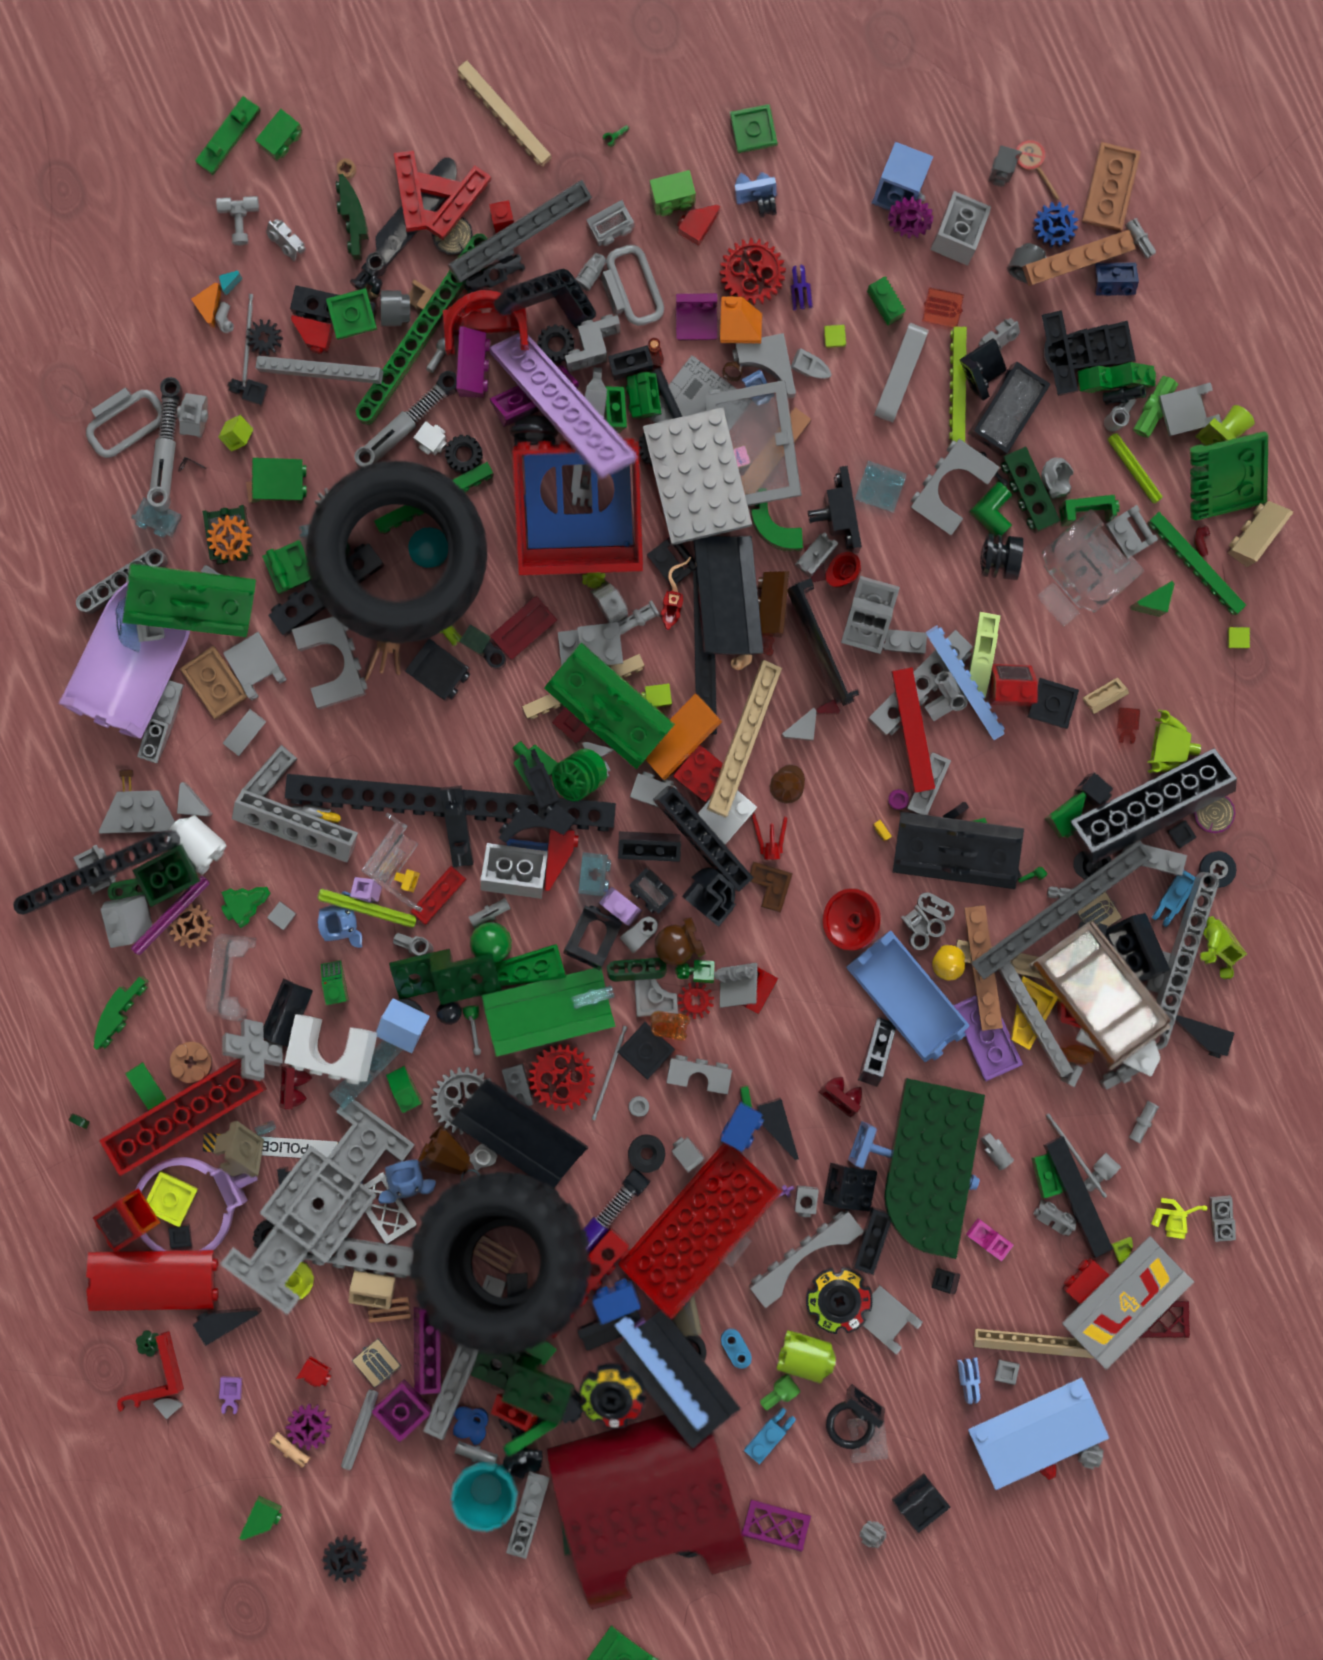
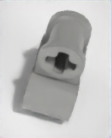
M915 905V909L906 916H901V919L913 932L909 937L910 946L916 950H923L929 945L928 936L940 937L945 933L946 928L944 922L940 919L928 920L922 909ZM933 922H937L940 925V931L937 934H933L930 930ZM917 935H922L924 938V944L920 947L914 943V938Z

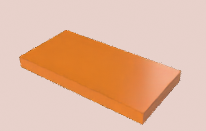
M696 693L670 719L675 726L645 759L664 780L723 722Z

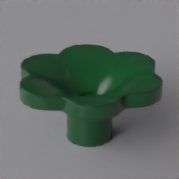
M146 1330L141 1336H138L136 1339L138 1352L150 1357L156 1351H159L156 1336H159V1334Z

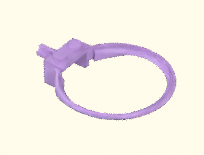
M189 1157L171 1158L154 1165L143 1175L136 1189L139 1188L142 1192L145 1184L154 1174L164 1168L176 1165L189 1166L204 1174L209 1172L210 1176L214 1177L227 1205L226 1210L228 1213H224L221 1228L214 1240L200 1250H214L221 1244L231 1227L235 1208L248 1201L242 1187L258 1180L257 1176L250 1177L246 1173L232 1177L220 1168L212 1167L201 1160ZM147 1233L140 1236L144 1243L153 1251H166L157 1245Z

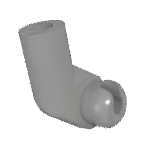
M221 302L215 316V321L220 331L228 333L234 329V324L226 317L230 305Z

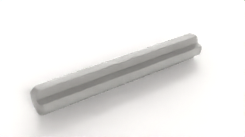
M369 1389L366 1394L341 1467L351 1470L379 1394L375 1390Z

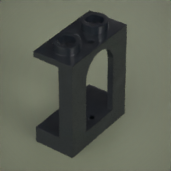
M585 905L563 954L600 971L622 926V922L614 915L608 914L607 916L600 913L601 910L595 906L590 905L588 907ZM596 920L604 923L607 929L597 955L578 947L588 924Z

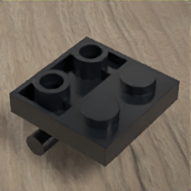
M924 1473L892 1498L900 1513L906 1517L918 1533L951 1508Z

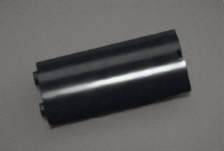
M810 578L794 584L788 588L787 592L835 703H842L845 706L854 702V697L859 695V690L848 693L805 595L814 589V584Z

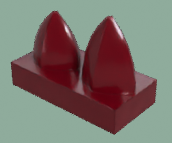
M282 1066L280 1108L293 1109V1107H297L307 1100V1097L302 1092L294 1089V1087L306 1084L312 1079L307 1072L295 1070V1068L290 1066Z
M833 1078L824 1084L818 1092L851 1118L861 1108L862 1087L853 1088L845 1094L843 1093L845 1086L844 1078Z

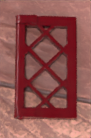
M1175 1301L1139 1338H1190L1189 1301ZM1172 1307H1182V1314L1177 1317L1170 1309ZM1169 1311L1176 1320L1167 1328L1160 1319ZM1159 1322L1166 1331L1151 1332L1150 1329ZM1178 1322L1182 1324L1183 1332L1170 1331Z

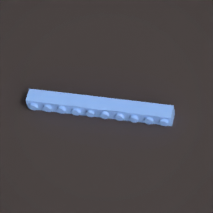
M936 625L926 631L928 638L993 740L1004 735L1005 728L1003 724L998 723V716L995 712L992 713L990 710L992 708L991 705L983 699L985 696L982 691H978V685L975 680H971L970 677L972 675L968 670L964 669L965 664L961 659L957 658L958 653L950 647L952 644L949 639H945L943 636L945 634L941 627L938 628Z
M626 1316L615 1325L616 1328L698 1430L708 1422V1415L699 1409L700 1405L690 1398L692 1395L688 1390L685 1391L683 1389L684 1385L682 1382L675 1379L674 1372L671 1369L668 1370L666 1362L663 1359L660 1360L658 1352L649 1346L650 1342L648 1339L642 1337L641 1330L638 1327L635 1328L633 1320Z

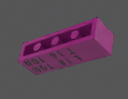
M418 1306L414 1307V1391L419 1394L441 1393L440 1333L429 1323L430 1317L424 1309L421 1310Z

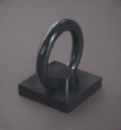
M527 416L515 422V426H512L509 430L510 435L514 437V446H517L518 442H530V445H538L539 441H551V444H556V437L559 434L556 427L546 416Z
M851 1384L846 1392V1401L835 1405L827 1415V1434L839 1447L845 1449L861 1448L872 1439L875 1426L880 1429L883 1425L885 1408ZM851 1409L855 1416L863 1421H867V1430L860 1439L848 1441L838 1436L834 1429V1420L841 1411Z

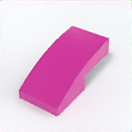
M977 1218L966 1233L969 1238L1001 1262L1014 1246L979 1218Z

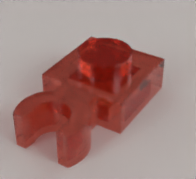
M1118 708L1117 728L1123 729V732L1119 735V743L1124 742L1125 735L1130 737V744L1135 743L1136 738L1133 730H1139L1140 709Z

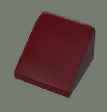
M833 699L816 709V714L842 713Z

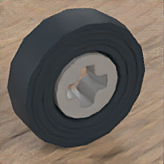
M1216 851L1210 852L1203 857L1199 865V873L1209 872L1215 874L1219 880L1218 888L1226 887L1234 880L1237 868L1235 861L1230 855L1225 852ZM1215 864L1223 867V870L1220 871L1221 875L1213 872V869L1216 868ZM1206 876L1203 882L1209 885L1210 878Z

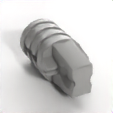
M595 253L585 263L575 278L582 289L589 291L597 277H599L607 260L603 255Z
M990 1133L985 1134L981 1138L986 1147L985 1152L991 1157L999 1171L1014 1161L999 1139L995 1140Z

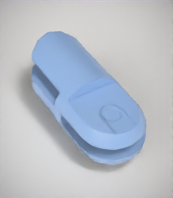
M977 1357L972 1358V1363L969 1358L964 1359V1364L962 1360H957L960 1385H963L965 1401L967 1404H972L973 1401L976 1404L980 1401L979 1383H981Z

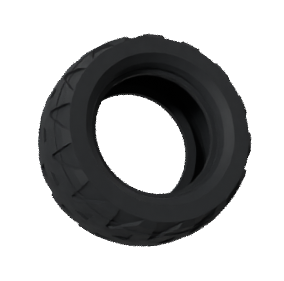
M384 461L363 466L344 476L321 499L313 513L307 533L306 561L311 582L322 604L333 617L349 630L366 638L385 643L415 642L435 636L449 628L469 609L483 583L487 564V539L483 523L475 505L452 479L433 468L415 462ZM387 505H407L425 512L440 526L449 547L448 564L440 580L425 594L406 601H387L367 593L354 581L346 565V546L353 528L366 514Z

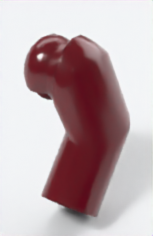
M1208 526L1198 527L1195 533L1194 543L1201 557L1209 554L1204 537L1210 536Z

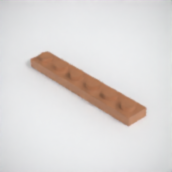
M1126 230L1024 265L1022 268L1028 286L1122 255L1136 248L1130 230Z
M985 905L964 908L971 962L991 949ZM972 965L981 1030L1003 1028L995 972L983 980Z

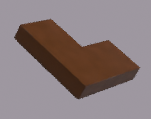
M753 861L750 874L754 878L750 882L767 887L761 907L781 913L793 873Z

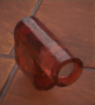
M651 338L648 342V348L653 367L663 369L664 357L660 341L657 338Z

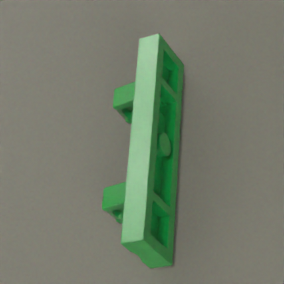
M242 96L195 162L213 175L260 112V107L245 96Z

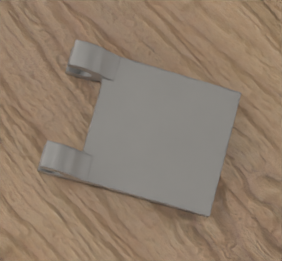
M1211 383L1158 397L1169 436L1204 428L1213 418H1216L1221 423L1219 414L1206 417L1201 395L1213 391Z
M259 632L223 652L251 701L259 697L253 685L273 674L279 684L287 680Z
M879 1285L872 1294V1310L870 1312L866 1311L863 1314L866 1318L863 1326L897 1355L902 1348L893 1340L894 1337L908 1321L917 1329L923 1321Z

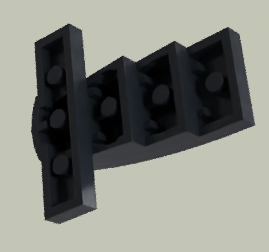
M1062 310L1042 315L1046 335L1043 360L1047 369L1054 374L1058 396L1078 392L1074 372L1095 366L1113 367L1136 362L1128 320L1111 325L1105 324L1091 329L1085 328L1067 334Z

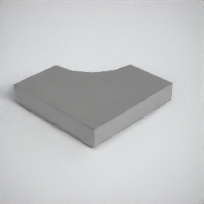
M656 979L635 980L637 1017L678 1014L677 993L665 991L660 987Z

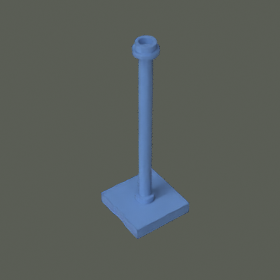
M863 1121L860 1123L848 1158L855 1166L861 1168L864 1167L869 1152L890 1158L892 1151L873 1144L877 1128ZM971 1175L969 1190H976L978 1188L980 1179L976 1175Z

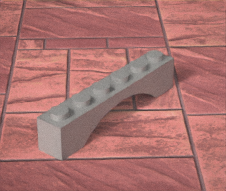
M848 1210L837 1212L832 1217L834 1219L828 1225L823 1223L816 1229L817 1233L814 1236L810 1237L808 1235L800 1242L801 1246L796 1250L791 1248L783 1255L785 1257L779 1263L777 1261L773 1262L767 1267L769 1271L763 1275L758 1274L751 1280L750 1289L765 1308L782 1296L789 1274L805 1256L825 1246L849 1244L864 1232Z

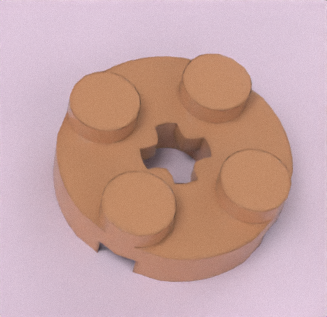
M190 1041L178 1045L170 1057L172 1074L185 1083L198 1082L211 1071L212 1056L206 1047L199 1042ZM190 1056L196 1061V1065H192V1068H189L188 1064H186V1060Z

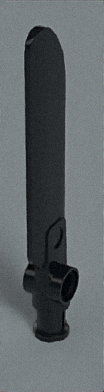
M449 157L443 158L429 175L456 181V162ZM421 192L423 208L425 210L435 212L446 199L445 197ZM402 205L375 237L376 251L368 255L365 264L361 267L362 271L355 279L350 280L355 289L361 290L369 285L368 281L373 275L380 277L385 274L389 264L419 231L406 232ZM376 261L382 263L381 266L377 268L371 266L372 263Z

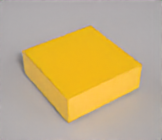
M881 820L873 823L872 826L883 841L892 837Z

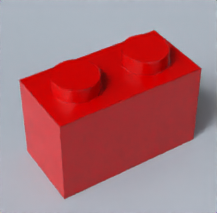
M1091 1258L1088 1260L1084 1259L1077 1267L1079 1270L1075 1275H1070L1064 1281L1065 1286L1063 1289L1079 1304L1110 1276Z

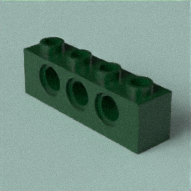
M1025 446L1003 456L1001 459L1002 463H1000L1001 469L1005 475L1008 474L1009 486L1013 493L1016 492L1019 498L1017 503L1020 510L1026 513L1028 528L1036 534L1060 522L1027 447ZM1022 468L1025 471V476H1017L1015 469ZM1024 487H1031L1034 492L1033 495H1026ZM1033 505H1039L1042 508V513L1035 514L1032 510Z

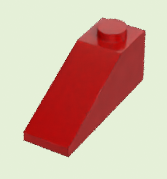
M550 829L545 891L552 889L573 854L574 847L578 848L579 835H575V831L568 830L565 835H562Z

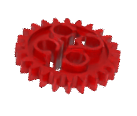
M750 238L749 244H746L745 240L742 239V246L734 243L735 250L728 248L727 252L730 256L723 255L725 262L720 263V267L725 270L719 272L720 276H724L721 279V284H727L724 291L731 290L730 296L737 295V297H743L746 301L751 300L753 306H755L756 300H759L761 304H763L764 298L770 301L771 293L776 296L778 294L776 288L782 289V284L779 281H785V276L781 274L786 272V268L780 267L785 261L778 260L781 253L774 254L775 246L769 249L768 241L761 245L760 238L757 243H754L753 239ZM745 249L747 259L753 254H758L761 257V260L758 262H754L751 259L748 261L751 270H756V277L759 281H762V272L769 271L772 274L771 278L764 280V286L767 288H763L760 295L759 285L756 284L757 279L753 273L749 274V266L746 262L743 263L744 270L737 273L733 270L735 265L741 264V258L734 256H742ZM752 282L756 286L754 289L748 290L744 287V284Z
M559 1044L558 1050H555L553 1045H551V1052L543 1049L544 1056L542 1057L538 1054L536 1056L539 1062L532 1061L531 1064L536 1068L529 1070L530 1073L534 1074V1077L528 1078V1081L534 1082L530 1089L537 1090L533 1095L534 1097L541 1096L539 1103H542L544 1100L547 1101L546 1108L554 1104L555 1111L558 1105L561 1106L562 1111H565L566 1105H569L572 1110L573 1103L581 1105L580 1098L583 1100L588 1099L585 1092L592 1093L588 1086L595 1085L593 1081H590V1078L595 1077V1074L589 1073V1071L594 1066H587L590 1058H582L585 1053L584 1051L578 1055V1047L571 1051L570 1044L565 1049ZM571 1055H573L576 1063L583 1064L575 1067V1071H579L582 1074V1080L574 1082L571 1079L572 1070H570L565 1077L567 1081L562 1080L556 1086L557 1089L561 1086L566 1087L569 1092L568 1096L560 1097L557 1091H554L551 1100L549 1092L541 1091V1089L549 1087V1084H545L542 1081V1074L550 1073L553 1076L551 1083L553 1085L558 1079L557 1073L563 1074L568 1068L567 1066L558 1068L555 1060L558 1057H563L567 1064H569Z

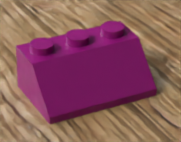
M459 327L456 389L459 397L484 398V392H488V380H485V372H489V359H486V351L490 352L491 342L490 339H487L485 332L466 327Z

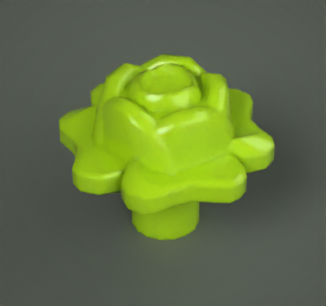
M587 573L582 575V584L592 589H596L602 583H605V573Z

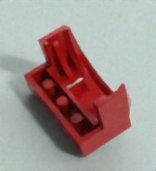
M482 290L463 296L453 306L448 307V310H443L445 351L447 356L455 355L454 336L459 335V327L474 329L486 334L520 331L521 351L529 350L526 308L503 315L494 307V300L501 294L500 292ZM482 308H494L487 313H482L481 310H477Z

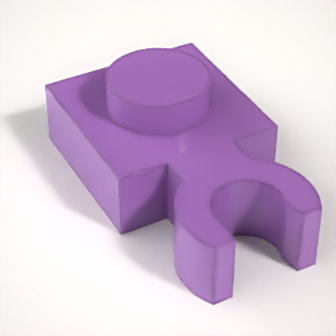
M222 1376L220 1378L219 1399H225V1403L221 1408L222 1414L226 1413L227 1406H232L233 1414H236L238 1404L235 1400H240L242 1396V1377Z

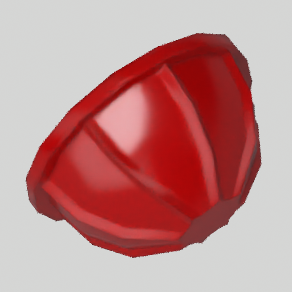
M843 552L837 555L827 568V583L832 587H841L856 580L859 573H861L859 557L853 552Z

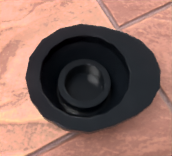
M1081 851L1074 858L1073 868L1081 878L1086 880L1111 862L1112 859L1108 856L1092 864L1085 853Z

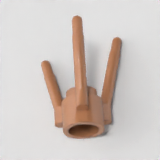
M377 641V647L367 669L365 680L369 679L380 649L383 655L379 672L381 674L384 672L387 653L392 654L394 650L396 674L400 675L399 643Z

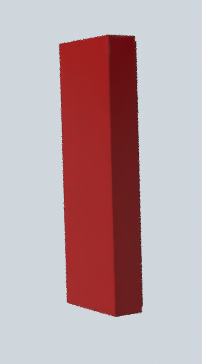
M451 865L410 912L424 925H427L467 879Z

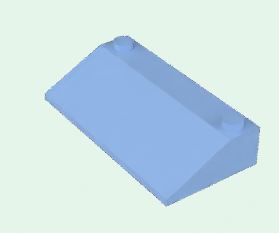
M1082 1378L968 1429L995 1490L1109 1439Z

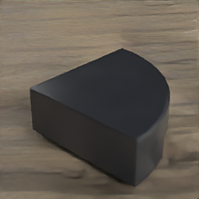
M962 802L944 814L943 817L954 819L967 810L969 806L966 802Z

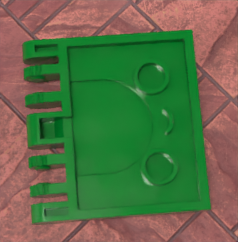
M1266 431L1207 446L1197 445L1190 448V465L1196 466L1190 470V497L1194 500L1190 503V518L1192 520H1201L1267 502L1269 435Z

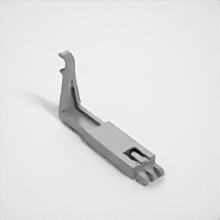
M594 367L593 378L586 387L585 399L604 419L607 389L601 380L602 368ZM588 464L574 465L571 492H573L572 505H576L577 498H581L580 506H584L585 499H589L588 507H592L591 475L589 484H587L588 476L583 475L582 483H580L582 470H585V472L591 471V467Z

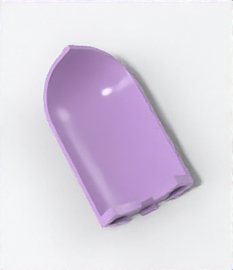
M127 582L114 593L104 608L59 704L80 716L85 714L93 718L94 723L109 728V726L120 729L119 732L121 734L141 739L186 645L190 631L164 628L165 638L139 642L137 624L122 623Z

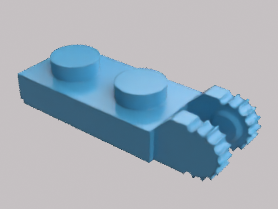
M1183 870L1182 876H1175L1151 918L1156 920L1160 917L1163 909L1167 908L1170 910V913L1165 917L1162 924L1167 927L1189 897L1195 876Z
M783 1407L772 1419L770 1418L744 1448V1452L759 1465L784 1437L786 1431L796 1420V1418L791 1416L782 1427L779 1426L777 1422L786 1412Z

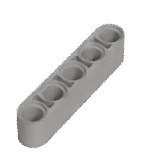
M913 323L909 324L874 416L892 423L894 422L927 337L928 329Z
M151 549L130 563L164 568L167 565V557L160 550ZM157 554L160 555V562L153 564L152 558ZM130 563L80 594L76 599L77 608L86 614H93L106 606L110 598L120 588L118 586V579L125 577L126 583L128 582ZM108 588V595L102 598L100 595L101 590ZM91 599V606L84 609V601Z

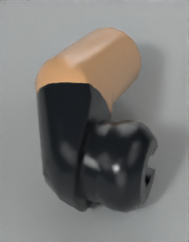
M373 275L368 281V284L372 286L368 291L370 299H375L380 295L383 284L381 278L378 279L376 275Z

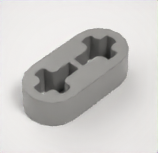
M922 893L917 899V905L923 911L940 920H949L954 916L955 910L953 905L931 893ZM929 896L930 902L934 903L935 906L927 905L923 907L922 898ZM938 906L941 908L948 906L950 914L942 917V912L936 908Z

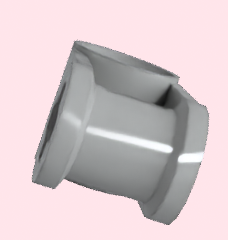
M645 917L624 933L620 939L634 953L657 931L658 922L653 917ZM644 921L653 922L652 931L649 929L644 930Z

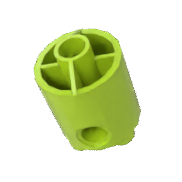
M787 1330L784 1346L779 1353L776 1370L820 1384L822 1379L832 1374L835 1366L836 1357L832 1343Z

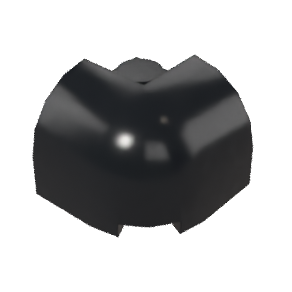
M710 867L703 868L691 877L695 881L682 897L719 927L736 905L734 903L736 889L715 869Z

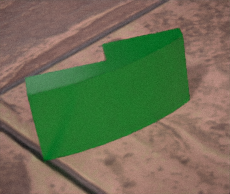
M143 1062L125 1073L148 1110L166 1100V1096Z

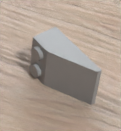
M954 191L930 250L968 266L976 251L991 207Z

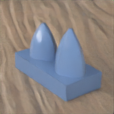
M763 172L758 175L756 181H751L742 173L739 174L736 180L735 198L737 204L756 201L757 197L767 198L772 194L774 197L777 196L775 177H770Z

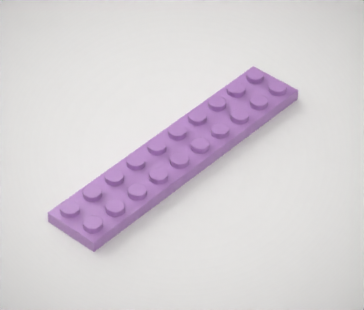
M520 333L489 347L490 354L600 479L636 461V454L529 335V350L521 351Z

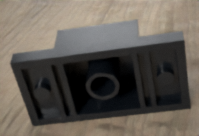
M847 465L839 467L837 473H835V489L826 490L824 495L825 508L808 510L807 513L809 524L827 520L831 537L846 534V537H844L846 549H850V552L859 553L862 544Z

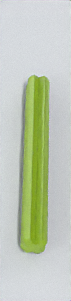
M320 889L318 893V900L410 928H413L416 923V917L325 889Z

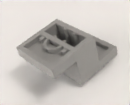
M612 314L603 316L601 320L593 322V320L584 321L581 323V326H578L583 351H580V349L572 350L565 356L568 372L608 362L603 338L620 333L618 315L613 316Z
M860 576L841 643L881 654L900 587Z
M618 622L577 627L578 630L558 632L561 665L564 664L580 643H583L608 666L623 664Z

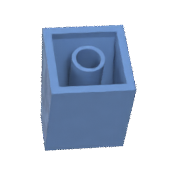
M895 142L880 178L872 204L890 210L892 205L895 206L897 200L902 202L903 197L907 201L914 197V201H916L934 156Z

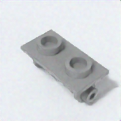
M275 219L273 222L269 221L266 230L269 239L276 242L283 253L295 261L298 252L301 254L305 251V244L295 234L288 237L292 231L282 220Z
M1012 318L1005 319L995 327V330L998 332L997 335L990 331L980 339L981 341L978 344L981 346L994 338L1001 350L1003 346L1015 340L1018 334H1020L1018 321L1014 322Z
M1041 1199L1039 1208H1036L1033 1212V1215L1036 1216L1035 1218L1047 1226L1053 1220L1054 1223L1051 1228L1063 1236H1069L1072 1230L1075 1231L1076 1229L1074 1217L1067 1212L1064 1213L1057 1209L1049 1201L1046 1202Z

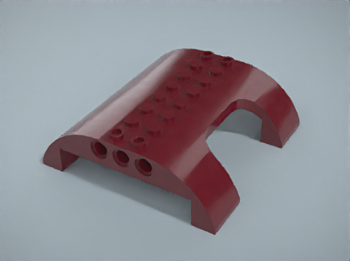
M666 1414L627 1425L623 1428L612 1429L547 1448L551 1477L563 1525L582 1589L592 1610L632 1599L627 1580L628 1572L640 1563L681 1551L697 1552L704 1557L712 1575L752 1564L714 1432L692 1449Z

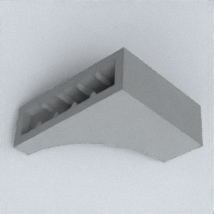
M784 333L762 337L761 344L735 343V349L732 350L734 362L738 361L741 367H756L765 370L778 381L785 380L788 399L795 397L796 390Z

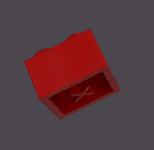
M699 745L674 774L673 778L705 803L713 793L723 763Z

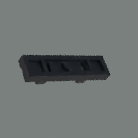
M462 785L441 787L440 791L453 867L473 865L474 859ZM462 842H464L463 845H457V846H455V843H462Z

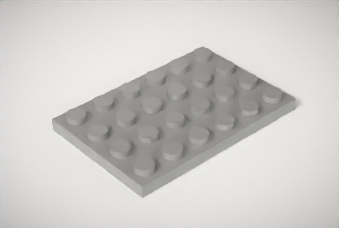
M723 407L643 426L672 545L752 526Z

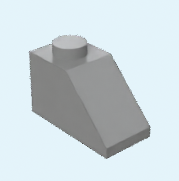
M688 1136L685 1139L680 1137L672 1144L674 1146L672 1149L673 1154L688 1172L704 1160V1155Z

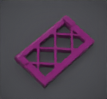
M751 1499L742 1533L745 1537L802 1552L811 1516ZM755 1507L766 1510L767 1513L756 1518L754 1515ZM771 1513L785 1515L787 1518L776 1524ZM769 1515L774 1526L763 1531L758 1521ZM791 1519L803 1520L802 1526L796 1529ZM789 1520L794 1531L783 1536L778 1526ZM757 1523L762 1533L750 1532V1526ZM776 1528L782 1538H772L766 1536V1533ZM794 1534H797L799 1538L797 1544L785 1540Z

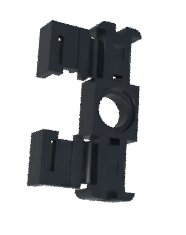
M512 249L499 257L497 262L479 270L462 281L467 294L476 292L484 287L492 288L507 280V275L517 270L524 271L525 266L520 263V260H522L521 256L515 254ZM492 269H496L498 277L492 281L489 273Z

